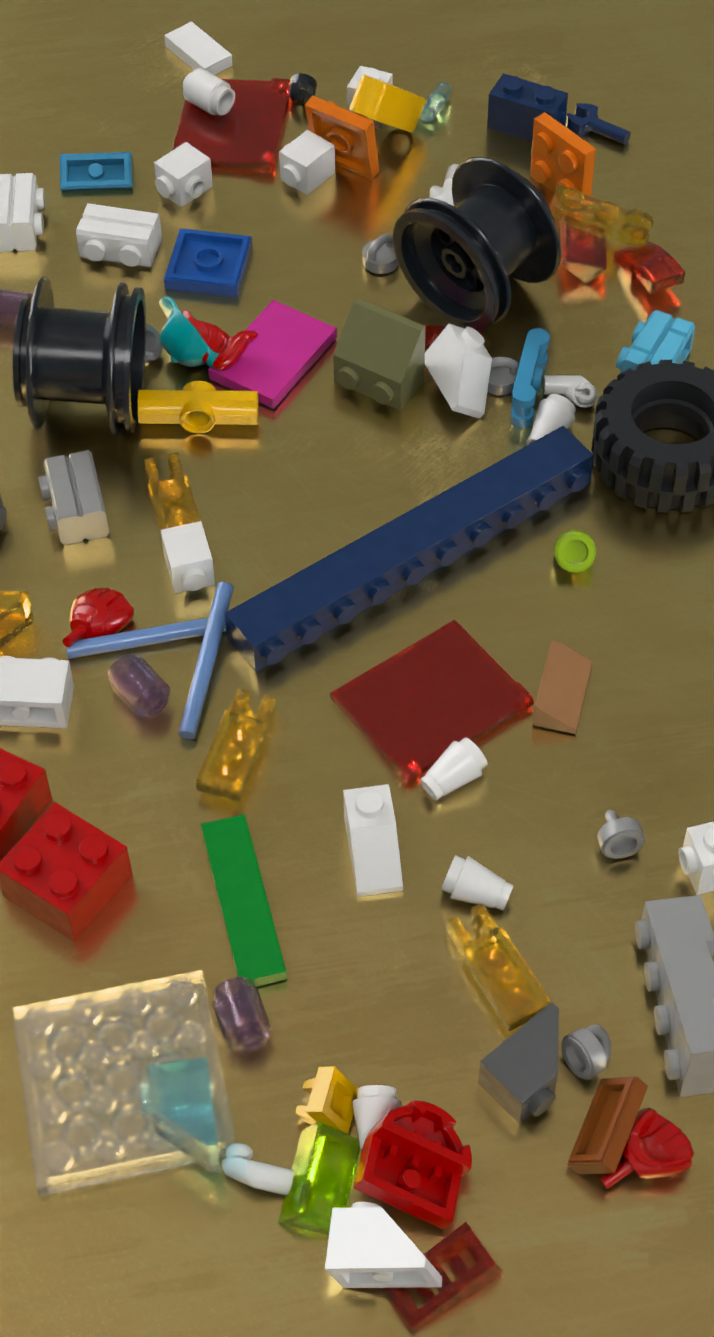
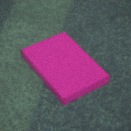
M272 300L245 329L256 331L258 337L248 345L241 358L229 369L219 371L210 367L209 379L234 391H258L259 403L274 409L337 338V328Z

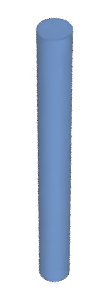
M219 582L216 587L178 732L179 736L185 739H194L196 737L226 620L225 612L229 609L234 589L233 585L227 582Z
M208 618L78 640L71 647H66L68 659L204 636ZM225 620L223 632H227V629H226V620Z

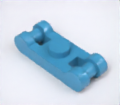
M541 328L530 330L526 336L512 390L513 404L510 421L518 428H527L534 422L533 406L536 400V391L541 390L544 370L548 365V353L546 350L549 348L550 335Z

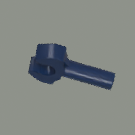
M577 103L575 115L567 113L566 127L579 137L593 131L623 145H626L630 139V131L599 119L598 107L595 105Z

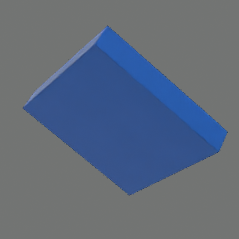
M180 228L164 277L165 289L238 297L253 246L252 236Z

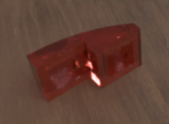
M646 241L614 252L615 260L629 279L632 281L639 278L650 294L684 283L685 271L668 252L652 242Z

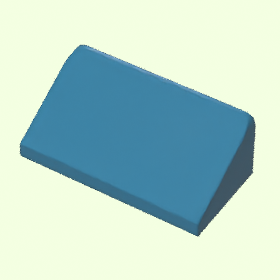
M131 152L59 154L61 191L133 189V157Z

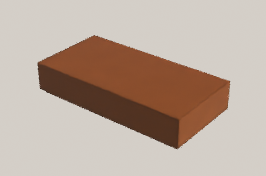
M638 1076L604 1078L600 1080L567 1164L577 1174H615L648 1085Z

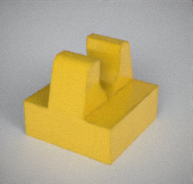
M335 1066L318 1067L316 1077L306 1080L302 1087L310 1095L308 1105L297 1106L296 1114L306 1123L325 1129L331 1136L348 1135L354 1115L352 1101L357 1099L358 1088Z

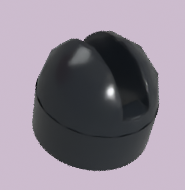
M298 73L290 78L288 87L289 97L293 102L299 101L302 102V105H305L312 95L315 96L317 81L308 74Z

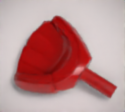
M110 588L87 590L83 594H79L71 606L70 628L72 632L63 638L62 642L66 647H71L80 638L88 639L116 634L131 622L134 608L125 596L116 590H111Z
M644 1108L638 1112L622 1155L625 1161L617 1166L615 1174H606L600 1180L606 1189H609L632 1171L639 1178L644 1179L664 1178L681 1173L692 1166L694 1151L691 1142L686 1134L682 1133L680 1128L659 1115L656 1110Z

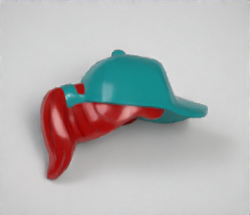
M165 296L159 301L160 307L167 317V321L160 334V342L170 355L173 363L178 362L187 367L207 364L219 371L226 370L237 363L248 345L258 337V333L252 330H244L230 337L216 325L196 320L189 311L183 310L180 312L177 304L171 297Z

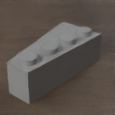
M701 895L645 901L641 920L635 921V937L638 948H646L649 961L644 964L648 991H655L658 1005L654 1007L656 1030L658 1035L666 1036L669 1050L664 1051L667 1077L669 1080H676L679 1097L714 1093V961L711 957L714 956V933Z

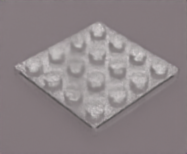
M202 970L12 1008L35 1183L39 1196L226 1157L228 1146L236 1143Z

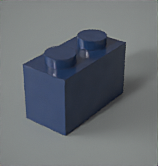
M503 73L489 93L487 128L532 142L534 118L544 112L565 126L568 93Z

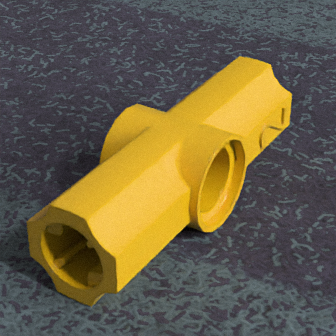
M199 380L187 383L183 390H138L139 424H181V427L186 431L196 434L211 431L215 424H258V391L216 390L212 384Z

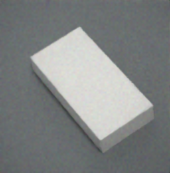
M192 21L164 35L165 46L193 70L202 68L216 75L233 66L232 54Z

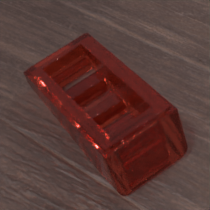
M465 1222L423 1254L442 1276L443 1291L435 1295L430 1287H416L427 1302L418 1309L405 1288H385V1290L411 1329L415 1331L487 1284L503 1270L474 1229ZM465 1249H468L477 1262L471 1269L468 1268L459 1255ZM448 1260L461 1276L454 1282L451 1281L441 1266Z

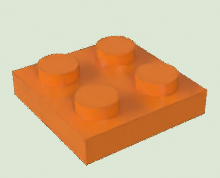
M312 95L305 104L309 131L335 145V165L372 181L380 171L374 121L361 114H356L339 107L334 102L325 101Z
M544 112L534 118L530 176L579 212L590 206L596 148Z

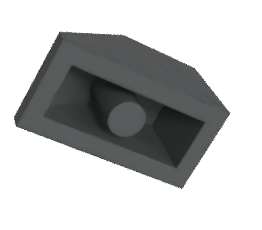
M553 1002L480 1061L478 1083L518 1124L531 1113L535 1117L541 1115L551 1106L556 1098L559 1008Z

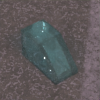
M207 1057L148 1064V1084L139 1085L142 1115L151 1114L155 1133L210 1173L221 1172Z

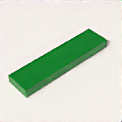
M245 814L200 824L240 989L244 990L287 980L286 967Z

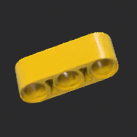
M362 74L349 109L378 122L414 133L427 99Z

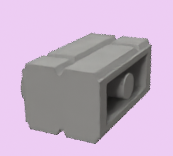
M86 450L71 453L69 457L61 455L46 458L43 462L46 475L40 476L38 479L43 501L50 499L52 501V506L45 507L49 530H58L60 542L64 545L83 542L85 538L94 540L107 537L109 534L107 516L92 452Z

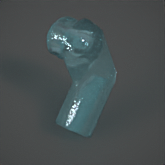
M441 82L437 84L428 97L419 120L428 123L435 119L452 94V88L448 83Z

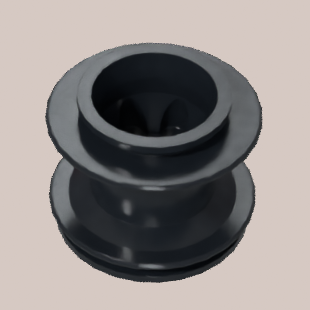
M471 157L463 161L456 168L452 178L454 206L434 198H419L412 201L395 222L392 238L398 264L406 280L419 298L435 314L450 324L464 329L471 327L476 331L486 328L489 324L499 322L506 316L511 303V288L508 276L527 283L547 281L556 274L560 266L562 254L560 237L553 214L541 193L518 172L496 160L485 157Z
M41 277L38 280L32 299L22 298L17 312L14 332L13 388L17 405L20 407L27 406L29 420L35 430L43 426L50 401L105 404L109 430L113 435H117L120 432L122 424H125L127 432L134 433L138 425V390H143L146 357V303L143 288L135 287L132 295H129L127 284L120 282L116 288L110 312L54 308L53 290L51 282L47 277Z

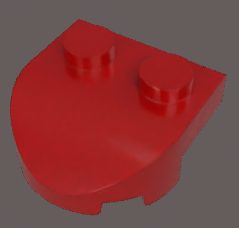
M411 1101L405 1106L389 1111L370 1130L363 1144L353 1188L440 1229H444L453 1222L461 1177L471 1170L472 1154L470 1146L462 1145L459 1136L453 1129L456 1120L449 1113L425 1101Z

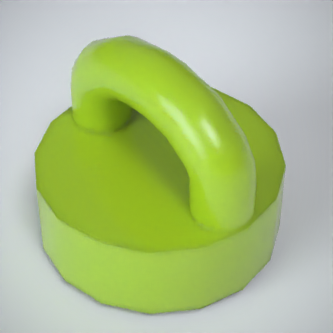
M572 529L564 532L557 538L554 544V555L557 563L568 572L578 573L586 570L593 564L596 558V547L593 539L587 533Z

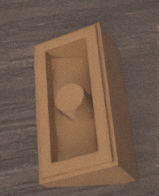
M552 640L535 702L533 725L576 734L593 661L556 640Z

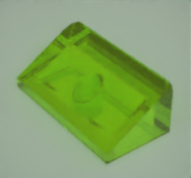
M320 1121L302 1131L292 1166L293 1182L290 1192L284 1197L279 1223L288 1227L329 1236L332 1209L346 1207L360 1149L359 1139Z

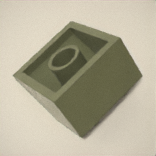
M356 298L351 306L333 354L334 382L346 389L372 398L380 404H386L401 411L424 382L425 326L365 300Z

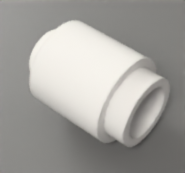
M202 68L189 73L183 81V96L186 101L211 115H225L231 110L235 102V92L226 81Z

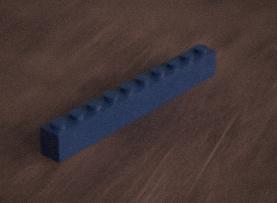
M561 426L225 612L227 639L255 672L267 665L280 662L288 653L302 645L315 642L322 634L339 624H346L354 619L357 614L369 607L382 604L392 594L406 586L419 583L427 574L442 566L452 564L459 556L475 547L484 546L494 536L507 529L519 526L524 519L540 510L549 509L556 501L568 494L581 491L591 482L594 455L570 431Z

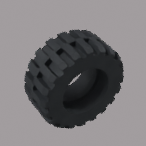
M672 359L660 360L659 364L653 365L649 361L639 364L634 371L629 368L617 376V380H612L604 388L603 395L599 397L596 406L591 451L594 455L593 463L595 469L600 472V478L609 488L614 486V492L624 500L628 498L634 500V504L638 507L646 509L647 506L658 508L657 512L669 513L670 509H679L680 513L694 510L695 505H700L703 508L714 503V370L706 366L704 369L695 367V363L684 360L683 364L672 363ZM660 427L675 428L691 434L698 441L687 444H668L650 438L643 431Z

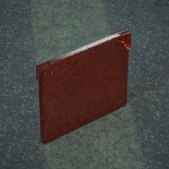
M272 78L271 81L222 79L229 83L231 89L235 92V102L231 110L225 115H211L185 100L172 150L187 142L211 158V167L254 169V172L267 173L274 171L290 99L288 91L289 79Z
M456 620L449 622L330 693L332 701L388 761L393 771L405 783L429 770L453 741L460 742L463 738L467 737L474 742L534 705L531 694L519 682H516Z

